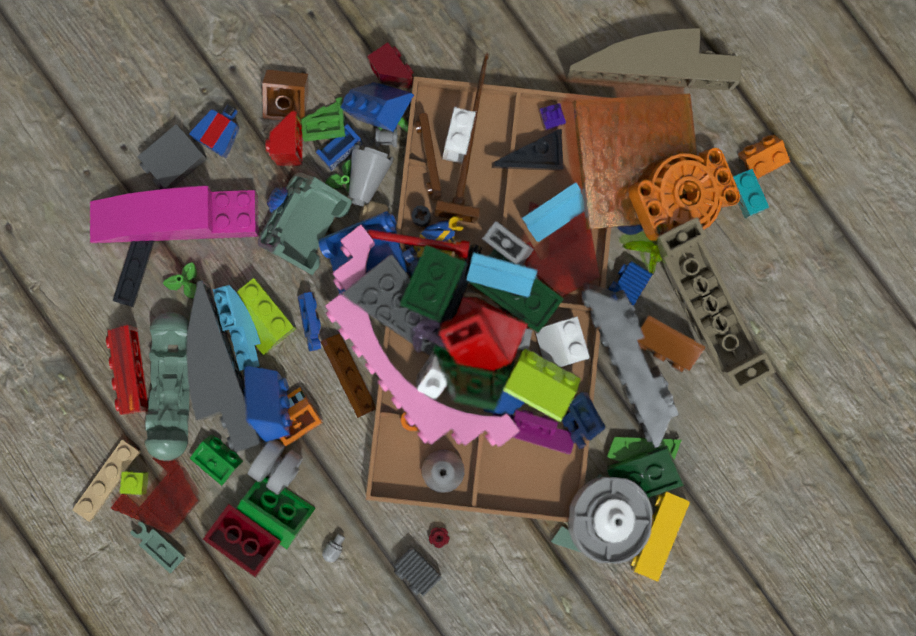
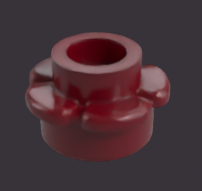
M435 527L430 531L429 542L434 547L442 548L448 544L450 537L445 528Z

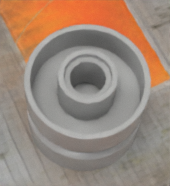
M274 439L269 441L249 469L248 475L261 482L269 474L270 478L266 487L279 495L286 486L288 487L299 472V466L304 457L294 450L289 451L284 458L281 457L285 445L279 440Z

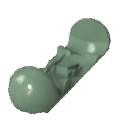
M167 312L157 316L150 325L152 347L149 352V358L151 361L150 378L152 389L149 395L148 413L146 414L147 440H145V446L151 456L163 461L178 458L184 453L188 445L190 391L187 374V333L189 320L175 312ZM168 345H178V352H168Z

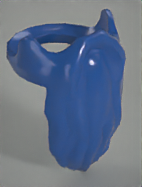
M275 187L267 200V206L271 214L284 202L288 192L286 187Z

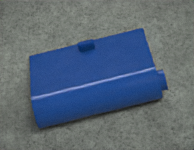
M385 211L320 238L319 248L322 254L330 259L333 272L352 259V256L347 258L341 250L343 246L340 241L360 225H362L366 232L368 230H377L397 234L395 227L397 224L393 214ZM372 239L375 245L370 248L366 273L391 254L404 272L408 273L400 243ZM338 288L339 295L345 291L344 288L341 291Z

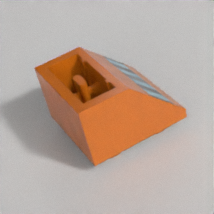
M301 387L287 395L290 402L288 414L291 419V425L289 426V435L280 437L285 446L291 445L323 423V420Z

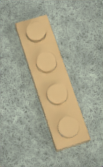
M122 439L72 510L91 522L121 481L122 472L128 471L141 451Z

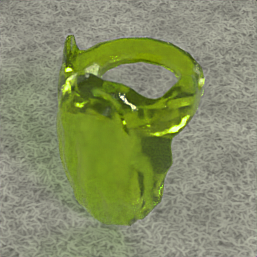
M630 241L623 244L622 247L625 249L650 253L649 272L654 275L657 262L662 261L658 245L648 241Z

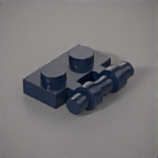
M581 392L571 401L569 405L571 412L569 413L566 410L561 420L564 427H567L570 431L572 442L576 443L579 449L586 446L583 439L584 436L586 440H592L606 429L604 422L586 392Z

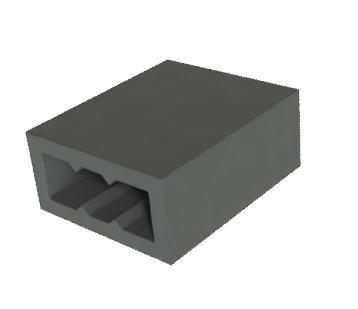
M177 124L138 156L141 160L140 167L147 174L151 172L154 175L153 182L160 189L174 188L207 160Z

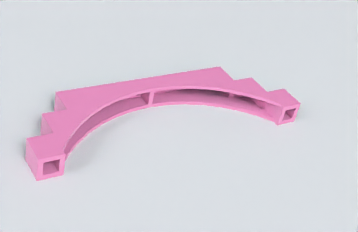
M362 225L340 240L343 245L341 247L343 253L347 258L352 256L351 260L333 272L335 276L333 282L340 291L343 288L346 290L366 274L370 248L375 243ZM341 295L325 306L328 310L325 313L332 323L337 321L341 327L338 330L345 340L350 338L354 344L351 347L358 357L363 355L367 361L364 364L371 374L376 372L380 378L377 381L385 392L389 389L393 395L391 398L392 402L398 409L402 407L406 411L405 419L411 426L415 424L420 431L417 434L424 443L429 442L432 444L452 429L453 433L451 436L458 445L463 443L465 446L483 431H486L488 434L485 437L492 446L496 444L500 447L520 431L507 414L502 417L468 414L440 404L421 393L403 378L386 357L373 332L368 313Z

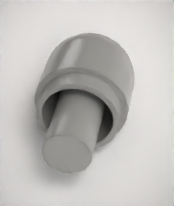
M338 533L334 540L327 542L322 552L325 561L334 562L340 556L343 548L341 544L345 539L342 534Z

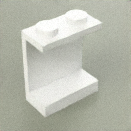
M454 108L442 157L443 160L462 164L463 156L466 155L476 112Z

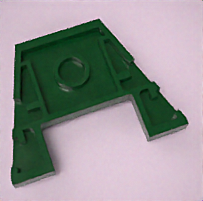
M435 342L433 351L453 401L495 410L504 392L515 360L491 372L455 363V359L444 343Z

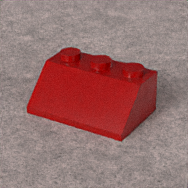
M291 111L270 132V139H266V152H269V156H271L277 166H302V122L296 111Z

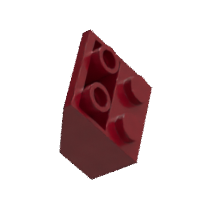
M387 42L367 56L369 67L381 84L408 89L413 87V71L407 63H402L401 54L395 46L391 47Z

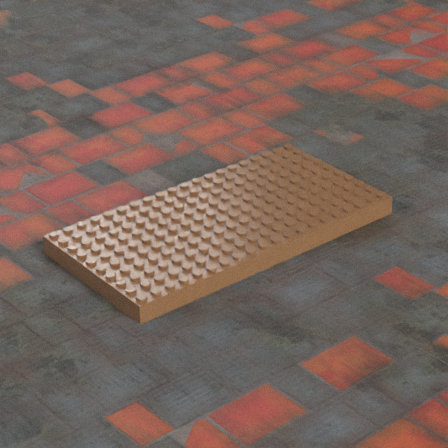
M414 77L412 91L414 96L411 100L397 234L420 237V232L424 231L426 227L439 221L450 220L434 216L437 201L452 202L453 197L456 195L462 164L443 160L442 157L454 108L473 111L478 83ZM483 84L463 198L466 205L480 209L479 217L475 224L462 221L457 222V227H463V230H451L455 231L454 243L457 241L461 242V240L470 241L469 248L471 244H477L482 247L480 255L488 257L494 247L487 243L483 237L496 221L534 249L522 266L537 270L535 278L564 298L544 327L578 317L590 358L560 368L573 373L581 379L573 399L581 392H586L593 403L600 342L599 329L601 327L595 326L590 312L592 308L591 306L586 307L581 291L584 290L583 284L586 282L605 288L624 99ZM560 103L566 124L545 130L539 109ZM421 113L428 114L442 192L439 200H433L432 195L427 193L428 171L421 133H417L415 121H418L419 114ZM558 129H562L563 170L492 168V162ZM574 183H577L590 208L540 242H537L522 218ZM423 205L430 211L431 219L425 227H418L412 221L411 214L416 206ZM418 212L416 219L420 218L421 221H424L426 214ZM400 243L403 253L405 252L406 244ZM452 252L453 257L460 259L462 261L465 260V258L459 257L458 254ZM405 260L406 267L410 266L411 264ZM468 284L463 297H477L510 314L473 285ZM385 326L383 352L403 378L417 389V374L430 356ZM532 330L529 351L542 357L535 331ZM517 350L513 359L515 362L522 353V350ZM447 384L436 399L431 398L440 404L464 413L488 417L493 416L492 412H483L484 408L453 401ZM379 385L366 500L569 522L572 500L585 485L589 440H586L585 436L583 439L586 446L579 449L577 444L574 443L570 455L515 438H510L500 447L496 444L492 446L485 437L488 434L486 431H483L465 446L463 443L457 444L451 436L453 433L452 429L432 444L429 442L424 443L417 434L419 431H408L402 426L401 417L405 410L402 407L398 409L391 400L393 395L389 389L385 392ZM524 403L518 409V411H531L533 415L538 417L549 416L527 403ZM554 419L555 422H558V429L570 432L567 427H564L562 421ZM434 451H452L461 458L464 464V478L461 484L450 492H436L429 488L423 480L422 465L427 456ZM444 468L440 469L439 475L445 477L447 470Z

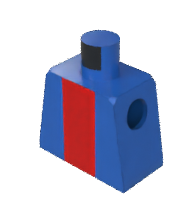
M230 105L226 106L222 114L212 109L193 128L189 135L227 159L239 132L238 125L232 122L238 111Z

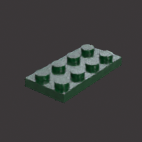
M495 248L488 256L515 264ZM537 278L533 281L529 297L469 282L514 317L527 323L528 327L537 334L564 300V298Z

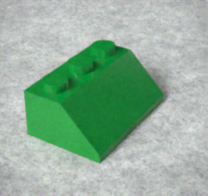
M266 476L261 482L256 481L242 498L237 510L281 541L279 545L288 549L316 508L286 488L277 495L266 487L270 478Z

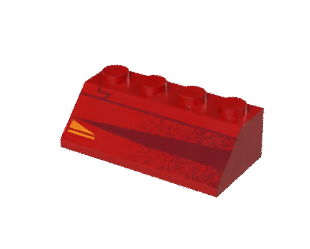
M125 325L108 330L106 345L111 351L109 366L114 372L112 387L117 393V399H115L116 411H119L120 415L147 412L149 403L138 328Z

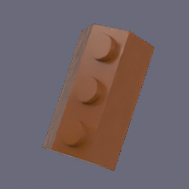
M649 315L643 318L640 323L644 337L637 341L641 350L645 352L647 349L653 352V357L659 361H669L672 363L671 367L679 372H683V370L690 371L705 349V346Z

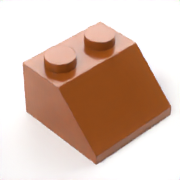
M266 70L262 82L263 119L283 120L291 111H296L302 122V119L306 116L308 74Z

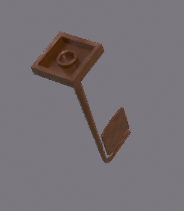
M489 53L485 54L472 111L476 113L466 155L463 156L456 195L453 197L452 202L437 201L434 212L436 217L447 219L458 217L463 219L462 222L473 224L476 223L479 217L480 209L466 205L463 198Z

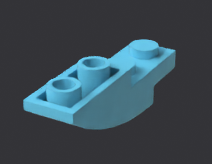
M230 285L213 289L222 330L230 331L239 371L245 370L244 367L260 366L255 345L261 343L256 327L243 301Z

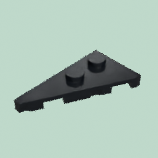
M558 129L492 162V168L563 170L562 129Z

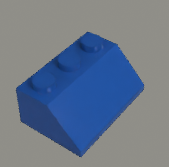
M373 82L350 89L340 108L356 120L393 132L414 95L407 91Z
M251 366L244 367L247 422L265 442L289 435L291 419L288 414L290 402L287 397L289 385L286 378H282L278 371Z

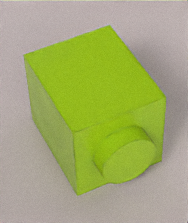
M123 471L121 474L120 493L147 494L149 472Z

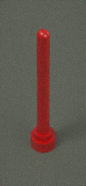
M377 230L367 231L372 239L422 247L428 245L434 249L455 252L459 257L467 258L470 241L461 240V242L451 243Z

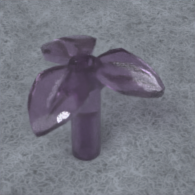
M422 319L414 329V332L417 333L413 337V346L418 353L421 350L423 338H427L443 349L447 348L442 337L432 332L439 327L440 322L433 319L426 321Z

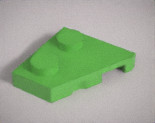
M342 97L335 99L336 102L327 108L323 106L314 114H310L302 119L304 142L346 137L344 110L340 108L343 103Z

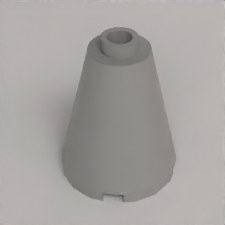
M354 145L351 160L349 198L352 199L351 203L364 206V203L369 204L391 167L394 158L390 157L387 159L388 154L365 147L364 151L358 150L359 145Z
M449 450L432 452L427 456L422 465L424 482L436 492H450L456 489L464 478L465 470L461 458ZM442 468L447 470L445 477L439 475V470Z

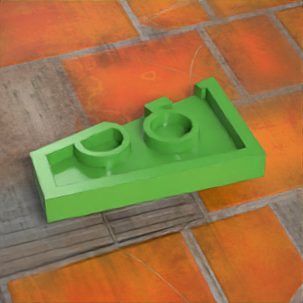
M613 437L606 457L621 462L668 446L675 460L682 440L662 439L660 445L655 447L652 441L648 442L647 438Z

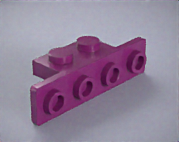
M516 410L515 416L507 414L520 430L512 438L565 454H571L574 445L570 438L571 433L558 429V422H555L553 418L549 416L538 417L528 410ZM493 413L492 417H502L505 414Z

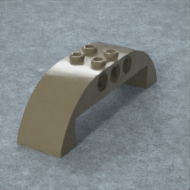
M698 217L659 236L658 247L670 282L702 345L705 346L706 352L724 379L736 392H739L776 371L767 354L758 351L702 241L707 235Z

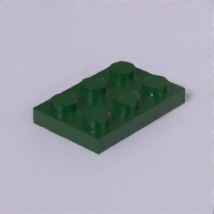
M426 245L400 305L437 322H441L466 266V262Z
M668 446L607 466L610 477L632 481L644 491L647 498L684 486L683 479Z

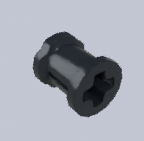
M423 205L416 206L411 214L413 223L418 227H425L430 222V211ZM418 212L426 214L424 221H421L420 218L416 219Z

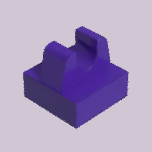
M560 103L539 109L545 130L566 124Z

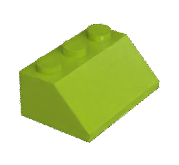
M255 278L236 292L253 320L261 343L255 346L263 355L267 354L296 330V327Z
M524 348L511 370L504 391L552 418L561 421L578 389L581 379Z

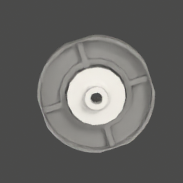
M599 477L586 483L572 500L569 515V532L577 549L586 557L600 563H623L635 557L649 540L652 508L644 491L632 481L623 478Z

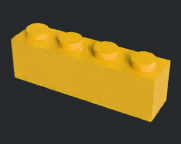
M668 492L658 494L654 503L657 507L654 514H652L649 540L644 548L632 558L630 563L633 566L632 571L657 582L659 581L690 501Z

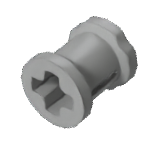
M376 128V147L380 145H393V147H397L398 129L392 132Z

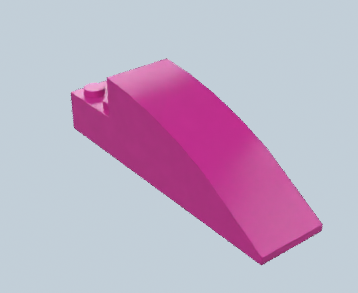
M208 186L144 191L90 201V243L259 237L258 195L255 190L212 192Z

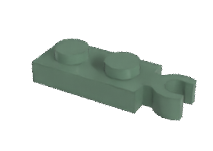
M140 521L138 525L142 527V532L137 533L135 530H131V535L135 538H141L143 541L139 546L171 574L186 556L154 528L149 532L147 524Z

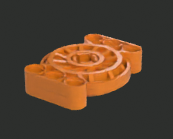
M719 148L701 151L698 156L693 154H677L667 157L656 165L648 180L633 183L628 191L644 233L651 241H657L659 236L698 217L705 230L715 221L721 208L736 205L740 200V194L723 152ZM674 159L672 164H668L669 161ZM640 187H642L644 191L643 195L640 192ZM683 189H685L687 193L686 200L684 198H679V196L682 195ZM649 207H650L651 210H652V214H651V215H650V213H649V211H648ZM657 226L660 229V234L657 233Z

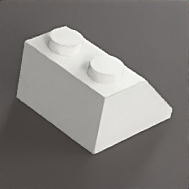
M578 317L545 326L538 334L535 332L542 357L558 367L590 358Z

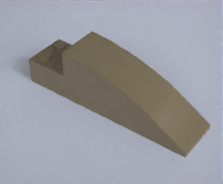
M701 28L667 30L615 43L571 65L567 74V80L733 91L741 80L742 56H736L732 52H726L723 55H717L713 51L699 53Z

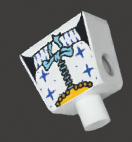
M433 351L417 374V390L436 399L446 386V382L441 369L438 367V361Z

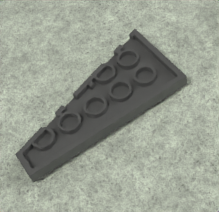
M392 254L388 255L340 294L427 355L431 356L433 353V346L436 342L433 340L439 322L400 305L410 283V278Z

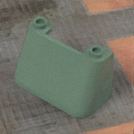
M299 172L288 183L286 190H288L284 202L271 214L258 239V246L313 275L320 266V257L316 254L319 247V239L325 236L335 217L341 218L349 213L352 200L317 178Z

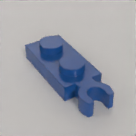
M312 292L303 293L297 296L304 335L308 340L309 352L321 349V343L318 338L321 324L319 318L316 317L315 311L317 303L316 299L312 296Z

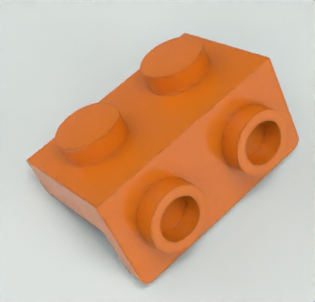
M775 135L766 136L762 141L749 145L738 153L739 158L744 161L747 171L753 169L757 179L790 162L783 140Z

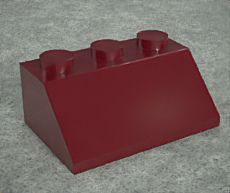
M230 504L227 505L202 539L255 578H257L281 543V541Z

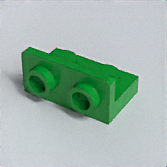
M213 434L203 440L189 458L221 486L226 483L236 468L243 463V460L236 452L230 450L223 444L221 439Z

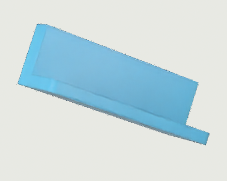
M574 183L522 219L535 240L540 242L588 210L590 205L582 195L580 187L577 183Z
M474 253L467 281L529 297L537 270Z

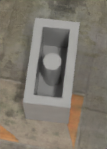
M496 221L483 237L487 243L519 266L523 265L534 250Z

